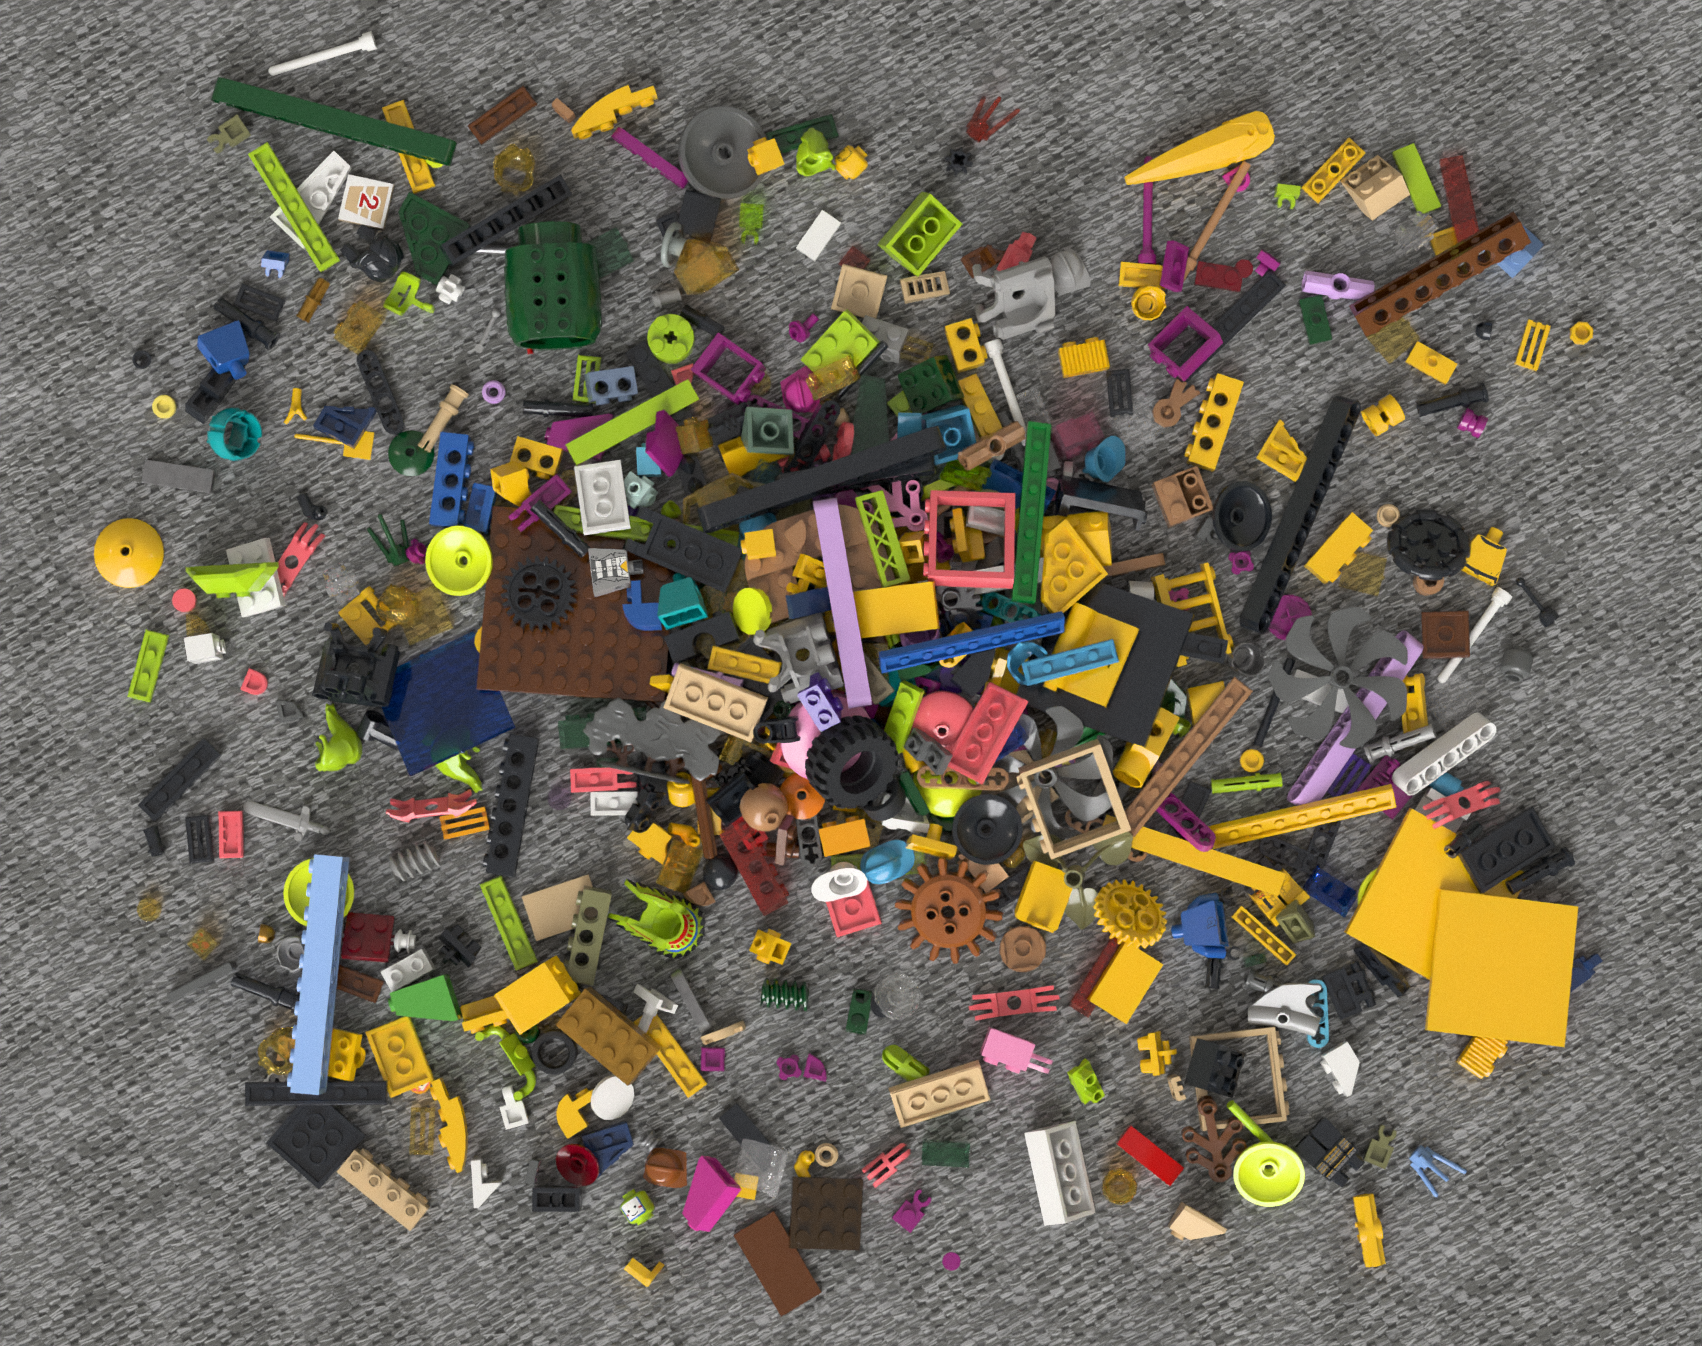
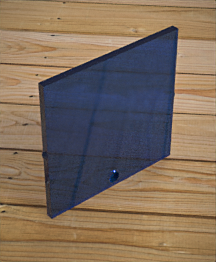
M474 631L428 653L421 654L419 657L397 667L390 704L387 707L381 708L410 777L516 728L500 691L477 690L480 653L474 644L476 635Z

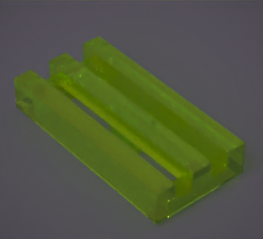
M952 460L946 464L939 475L943 481L981 491L983 489L982 484L987 483V477L990 478L992 473L989 468L976 466L967 471L960 464L959 460Z

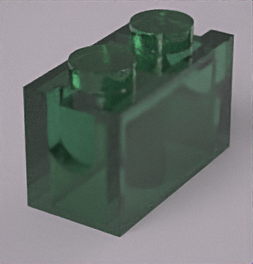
M922 1140L921 1164L926 1166L969 1168L970 1142Z

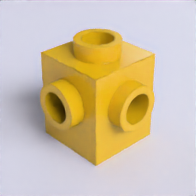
M758 929L749 951L757 954L756 959L766 964H769L771 960L783 965L792 943L781 939V933L768 929L766 933Z

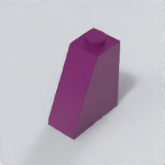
M604 414L553 422L552 427H547L544 440L547 441V445L560 448L564 452L569 453L565 446L567 443L614 419V416ZM605 451L590 459L602 462Z

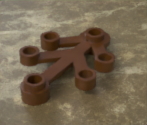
M1206 1095L1199 1098L1197 1107L1199 1113L1205 1117L1209 1140L1195 1132V1129L1191 1126L1184 1127L1181 1135L1185 1142H1194L1211 1152L1213 1161L1201 1155L1195 1147L1187 1149L1185 1155L1189 1163H1198L1208 1169V1174L1213 1181L1224 1182L1232 1174L1230 1165L1238 1154L1247 1149V1145L1244 1139L1235 1138L1232 1141V1148L1223 1159L1221 1150L1234 1133L1242 1130L1243 1125L1236 1116L1231 1117L1227 1122L1228 1125L1218 1137L1214 1118L1217 1105L1213 1097ZM1207 1105L1212 1106V1108H1211L1210 1110H1208V1111H1205V1110H1204V1107H1205V1106H1207ZM1233 1122L1239 1123L1237 1127L1231 1126ZM1187 1132L1193 1133L1190 1137H1186L1185 1134ZM1238 1143H1242L1243 1146L1241 1148H1235ZM1191 1153L1197 1154L1195 1158L1189 1157ZM1219 1169L1224 1170L1222 1174L1216 1173Z

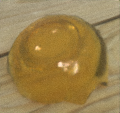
M1116 1168L1105 1175L1102 1180L1101 1189L1109 1202L1116 1205H1124L1132 1201L1136 1195L1137 1183L1132 1173L1122 1168ZM1116 1182L1124 1183L1121 1185H1114Z

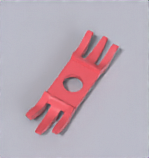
M304 522L278 561L279 567L277 571L280 584H285L282 587L284 597L309 557L325 537L321 533L310 544V547L307 546L318 528L317 524H314L299 541V538L308 526ZM294 555L298 558L299 563L296 568H287L285 560L288 556Z
M1489 781L1481 782L1476 786L1445 798L1442 797L1423 806L1424 810H1428L1443 804V807L1426 815V818L1428 820L1448 813L1449 816L1432 825L1436 829L1459 817L1500 804L1498 798L1489 799L1486 802L1483 799L1501 790L1499 787H1494L1479 792L1480 789L1491 785ZM1460 797H1465L1469 800L1470 807L1468 809H1464L1459 805Z
M471 789L459 795L448 793V797L416 801L414 798L407 801L390 799L391 805L401 810L387 809L386 814L404 822H410L414 818L453 814L457 817L477 803V799L465 802L472 795ZM431 804L438 805L435 810L429 811L425 809Z
M1054 985L1009 992L972 995L973 1000L991 998V1002L969 1006V1010L992 1009V1013L975 1016V1021L1031 1012L1057 1011L1056 1006L1037 1007V1003L1058 1000L1060 998L1059 995L1036 996L1038 992L1054 990ZM1011 996H1017L1021 1000V1005L1016 1010L1010 1009L1007 1005V1001Z

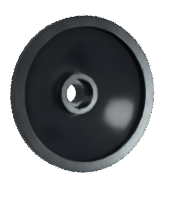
M1237 481L1227 485L1219 493L1212 512L1213 527L1219 540L1228 548L1236 551L1252 550L1265 540L1271 527L1272 509L1267 495L1259 486L1248 481Z
M992 794L977 795L964 802L956 812L952 824L953 840L958 850L967 859L983 865L997 864L1009 858L1018 848L1023 832L1021 817L1016 808L1006 799ZM984 824H988L990 827L987 833H983L981 830Z

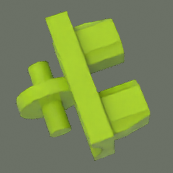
M1083 1059L1078 1067L1075 1066L1067 1072L1069 1081L1074 1086L1082 1103L1086 1104L1089 1101L1097 1103L1105 1096L1087 1059Z

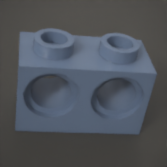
M634 366L588 372L584 375L589 403L596 402V406L609 404L611 399H618L619 402L631 401L632 396L638 394ZM619 379H623L627 382V391H622L621 389H619ZM599 382L605 386L604 394H599L595 390L596 383Z

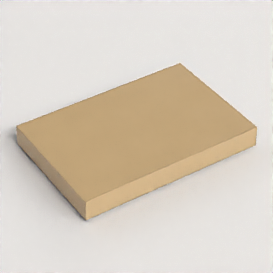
M589 874L522 896L536 941L574 929L571 927L574 914H579L580 905H576L578 891L583 892L584 885L593 887ZM588 907L584 913L587 917L593 918L598 914V911L594 907Z

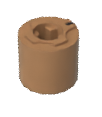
M1415 575L1413 579L1415 590L1424 596L1437 593L1444 585V577L1442 580L1429 581L1419 579V576Z

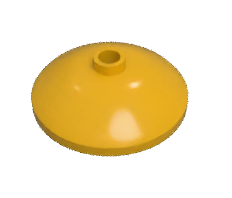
M133 518L120 519L105 527L98 536L94 548L95 564L101 575L110 583L125 588L138 587L152 580L159 572L164 559L163 542L157 531L148 523ZM128 547L130 552L124 556L122 550Z

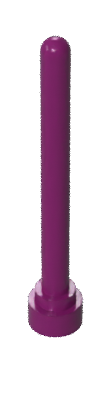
M1146 156L1144 158V164L1151 161L1153 158L1151 156ZM1153 182L1144 183L1143 250H1140L1138 255V263L1156 265V255L1154 250H1152Z

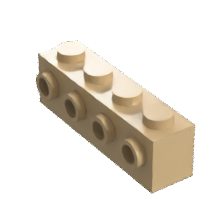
M358 1148L355 1149L337 1173L411 1231L430 1208L427 1205L428 1199L419 1192L416 1195L408 1189L410 1185L399 1177L396 1180L391 1176L390 1173L392 1171L386 1165L375 1163L372 1160L374 1156L364 1148L361 1151Z

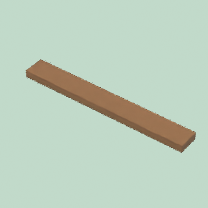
M1236 677L1230 681L1125 810L1131 828L1129 832L1134 837L1253 692Z

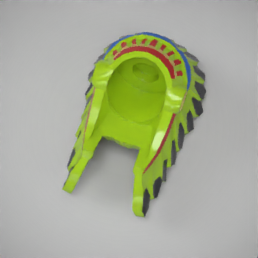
M629 879L625 880L624 885L635 893L638 898L647 902L648 905L642 912L639 921L612 913L608 914V920L615 922L616 926L624 929L626 932H630L633 937L639 938L640 941L648 944L651 949L657 950L659 955H664L668 958L680 959L682 956H688L691 951L696 949L702 942L705 931V918L702 917L703 912L697 908V905L691 903L686 898L681 899L678 895L672 896L659 889H652L649 885L646 886L640 882L634 883Z

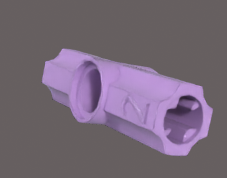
M1305 271L1301 288L1302 292L1327 295L1331 299L1346 298L1360 300L1374 292L1375 285L1374 281L1350 278L1343 273L1331 275ZM1334 282L1339 283L1342 290H1337L1334 287Z

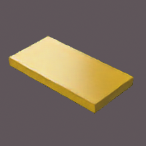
M933 581L853 592L861 639L940 629L935 583Z

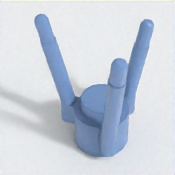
M1419 1145L1409 1156V1159L1412 1161L1410 1166L1416 1170L1434 1197H1438V1193L1420 1167L1424 1170L1429 1167L1446 1182L1449 1178L1432 1163L1434 1160L1432 1157L1463 1174H1466L1467 1171L1434 1152L1428 1146L1424 1148L1422 1145Z

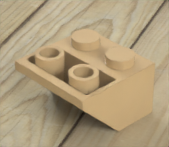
M1379 155L1370 159L1341 180V183L1360 210L1372 221L1410 195L1402 174Z

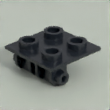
M746 402L703 420L722 463L724 460L718 445L741 437L745 410L748 407Z
M756 750L754 753H750V756L745 761L749 767L742 764V767L746 769L745 774L756 787H759L758 784L762 783L776 785L785 772Z

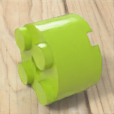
M666 314L659 316L648 330L647 340L650 350L663 363L677 364L682 362L694 349L695 336L690 323L679 315ZM673 334L677 341L673 340L672 344H668L666 337L669 338Z

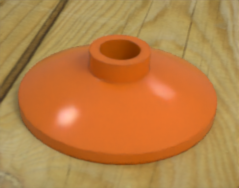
M797 773L786 778L780 787L787 800V814L795 816V819H809L818 814L824 805L825 799L812 787L809 780ZM800 791H804L806 793V798L804 800H799L797 798V794Z

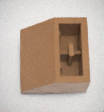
M1197 466L1153 482L1151 485L1168 528L1213 510V505Z

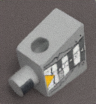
M588 549L595 597L631 586L630 575L644 573L642 560L628 561L626 550Z

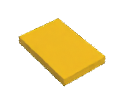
M1123 941L1087 1000L1127 1024L1163 964L1142 950L1135 949L1132 944L1127 948Z
M404 1016L365 1032L383 1080H388V1094L390 1098L435 1080L411 1017Z

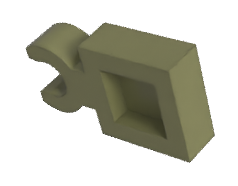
M235 115L218 127L221 131L219 135L212 134L207 138V141L209 143L215 140L219 141V145L213 150L216 153H220L224 150L227 143L233 148L250 137L251 134L240 117Z
M1381 1124L1377 1131L1379 1138L1378 1140L1370 1139L1363 1160L1386 1169L1394 1147L1388 1144L1389 1141L1396 1137L1397 1131L1392 1129L1391 1134L1385 1136L1383 1134L1385 1126Z

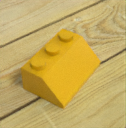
M1108 512L1068 514L1067 517L1059 515L1043 517L1040 558L1044 557L1046 533L1062 519H1067L1102 566L1112 565L1111 524Z

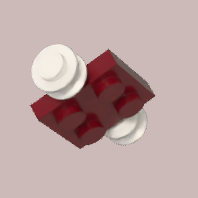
M348 912L345 931L342 929L341 942L343 941L341 957L342 959L389 963L391 945H394L398 953L401 948H406L407 952L410 953L411 949H415L416 935H412V930L408 934H403L401 929L393 935L394 916Z

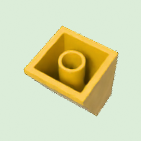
M556 955L494 996L520 1035L578 998L581 992L566 971L564 964Z

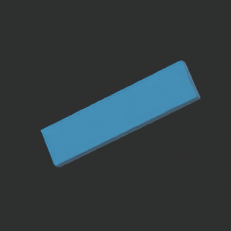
M1110 639L1022 662L1021 664L1027 686L1118 663L1119 659L1114 641Z

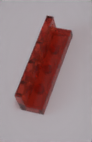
M1116 937L1108 940L1068 1005L1088 1018L1096 1005L1087 1000L1121 945V943L1117 944L1118 938Z

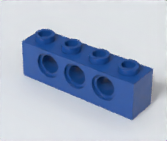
M441 432L429 521L431 526L448 528L464 524L465 510H462V503L467 501L468 487H465V480L470 478L471 464H468V456L473 455L474 442L470 441L471 437L469 435ZM455 452L460 453L461 460L456 464L450 463L449 458L451 454ZM456 475L458 476L457 485L453 487L447 486L448 477ZM448 498L455 499V506L451 510L444 508V502Z

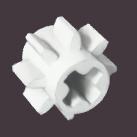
M453 274L449 278L443 276L436 288V292L440 293V300L448 304L452 300L458 302L465 289L464 286L460 285L462 280Z

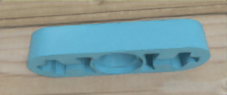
M1313 979L1308 983L1322 985V992L1318 993V1000L1323 999V1004L1314 1003L1313 1008L1320 1007L1323 1010V1016L1319 1024L1324 1023V1028L1319 1027V1033L1324 1035V1039H1320V1043L1316 1044V1040H1313L1312 1036L1307 1035V1041L1311 1046L1321 1048L1329 1041L1327 987L1321 980Z

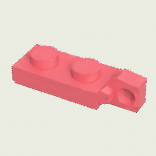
M1022 232L1019 240L1009 244L997 267L998 271L1017 266L1020 261L1028 262L1036 237L1030 233Z

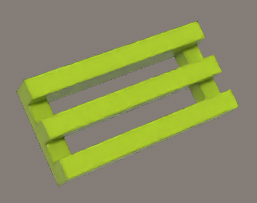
M578 355L573 401L589 403L585 381L583 397L578 396L582 361H587L585 373L587 374L591 372L592 362H596L595 371H600L601 357ZM598 383L595 384V390H596L597 392H598Z

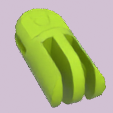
M889 1045L882 1052L883 1062L907 1082L928 1076L930 1073L928 1067L897 1045Z

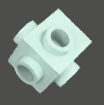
M630 471L624 479L627 504L634 509L637 506L640 507V505L645 508L650 507L659 493L652 488L655 483L644 475L640 479Z

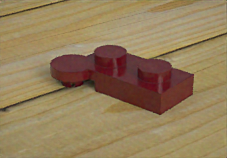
M1246 259L1238 261L1235 267L1198 261L1194 285L1240 292L1242 278H1247L1252 274L1253 265Z

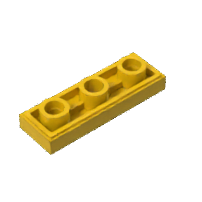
M1348 138L1302 186V189L1314 201L1319 203L1366 152L1352 139ZM1330 167H1336L1338 172L1332 173Z

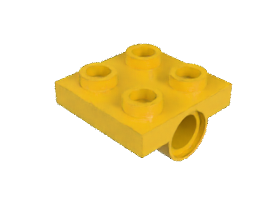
M333 1028L328 1076L354 1081L356 1068H360L365 1061V1050L360 1047L362 1034Z

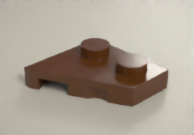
M787 814L778 827L775 864L784 866L788 857L792 858L795 843L798 839L795 816Z

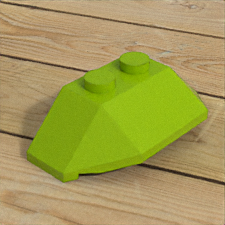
M263 562L185 568L187 574L207 594H216V598H231L230 593H236V597H250L251 592H257L263 588L279 567V563Z

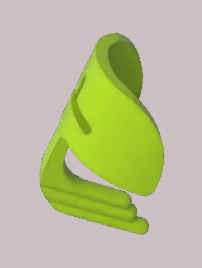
M404 271L399 274L391 293L383 303L384 308L399 316H403L412 304L432 314L435 311V307L432 304L422 303L415 299L421 280ZM411 285V289L406 299L404 300L403 304L400 307H398L403 299V297L398 295V293L400 292L405 295L406 291Z

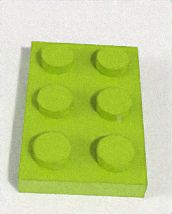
M847 309L800 360L834 392L880 341Z

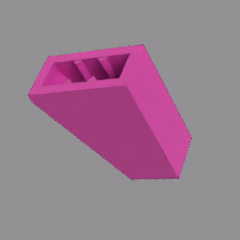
M702 1155L699 1158L682 1214L688 1220V1225L695 1231L710 1232L742 1189L716 1158Z

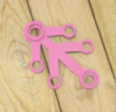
M910 480L906 484V490L910 495L911 509L903 504L901 481L892 483L893 495L880 485L860 488L861 490L869 489L871 492L883 490L889 512H899L904 516L892 519L894 528L907 526L913 532L924 530L925 520H928V516L925 511L920 509L919 492L921 488L916 480ZM911 485H917V489L915 491H910L909 487ZM863 502L864 507L870 508L869 513L874 514L872 505L868 502ZM915 516L920 517V521L918 523L912 522V519Z

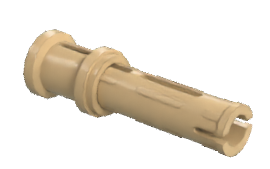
M453 384L450 385L451 390L445 400L439 403L441 409L421 441L417 444L423 448L426 442L429 441L424 449L427 452L432 451L433 446L450 418L458 414L460 404L464 398L469 396L468 393Z

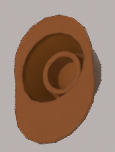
M653 1148L647 1157L643 1178L648 1183L671 1188L686 1186V1152L666 1148Z

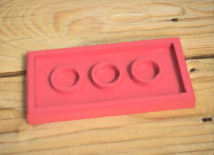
M989 682L950 751L953 757L947 767L983 784L1028 701Z

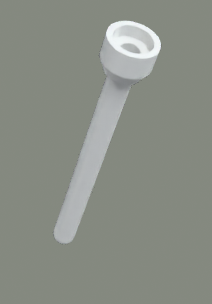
M372 31L363 33L359 40L272 66L268 72L274 76L359 49L372 51L377 49Z
M1001 339L989 341L984 344L987 355L989 354L990 358H993L1014 421H1018L1023 426L1026 433V426L1001 356L1003 354ZM1025 440L1021 441L1022 445L1025 446Z
M1496 587L1492 593L1491 604L1469 633L1470 648L1499 607H1503L1504 604L1507 605L1512 599V596L1502 588ZM1451 658L1438 676V681L1445 683L1463 658Z

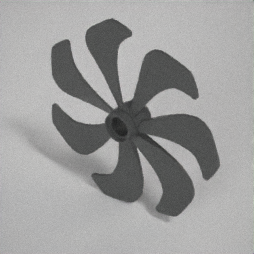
M1359 607L1337 610L1330 615L1327 622L1329 640L1338 664L1335 667L1317 650L1311 640L1310 628L1314 616L1298 618L1286 637L1287 650L1297 659L1329 671V675L1317 678L1293 677L1288 675L1281 667L1280 662L1276 660L1268 674L1272 687L1279 699L1291 702L1301 699L1325 684L1330 683L1332 686L1331 690L1315 712L1305 718L1288 717L1289 724L1294 733L1312 739L1324 738L1329 733L1335 712L1338 689H1343L1350 709L1351 729L1339 744L1346 748L1357 749L1376 734L1377 722L1366 706L1350 690L1349 686L1354 684L1382 697L1389 706L1391 721L1398 719L1406 711L1407 688L1404 682L1396 677L1371 676L1354 678L1353 673L1371 661L1383 657H1391L1406 665L1408 661L1407 648L1391 633L1381 631L1368 639L1354 658L1350 667L1345 666L1347 643L1352 629L1359 623L1371 620V616ZM1338 671L1343 672L1346 676L1344 684L1336 680V673Z
M1063 706L1047 708L1046 713L1057 724V739L1050 755L1052 756L1073 748L1080 740L1084 726L1079 717ZM1021 714L1010 735L1023 743L1035 761L1041 760L1042 751L1037 725L1032 717L1027 714ZM1097 735L1111 772L1113 767L1112 744L1103 736ZM1001 751L992 768H1002L1006 772L1019 773L1018 768L1027 764ZM1093 753L1082 761L1042 770L1052 774L1048 779L1042 778L1039 775L1040 772L1032 774L1034 775V780L1030 781L1032 788L1037 785L1042 788L1038 804L1048 832L1059 837L1062 841L1072 837L1075 832L1060 826L1056 822L1050 802L1051 786L1054 785L1064 803L1080 820L1093 821L1111 807L1107 792L1098 796L1084 795L1057 778V776L1079 779L1101 778ZM1019 785L996 795L1006 799L1016 808L1019 802L1027 795L1025 788L1021 790ZM1032 822L1031 829L1035 836L1041 835V831L1036 833Z

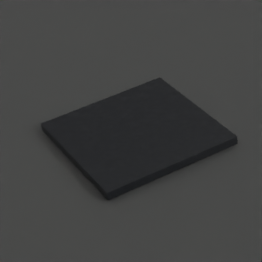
M1098 582L1076 603L1139 628L1107 706L1104 707L1057 688L1056 692L1043 687L1044 682L1030 686L1020 684L1016 695L1028 701L1026 706L1046 712V709L1050 707L1063 706L1079 717L1083 726L1146 748L1195 615ZM1071 607L1063 613L1065 621L1067 619ZM1060 634L1042 637L1041 647L1049 655L1052 654ZM1032 654L1030 656L1029 661L1038 659L1034 654Z

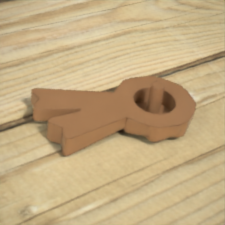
M1176 379L1169 399H1161L1152 410L1154 421L1162 427L1174 426L1181 417L1180 407L1200 394L1199 391L1195 390L1194 385H1191L1182 393L1187 383Z

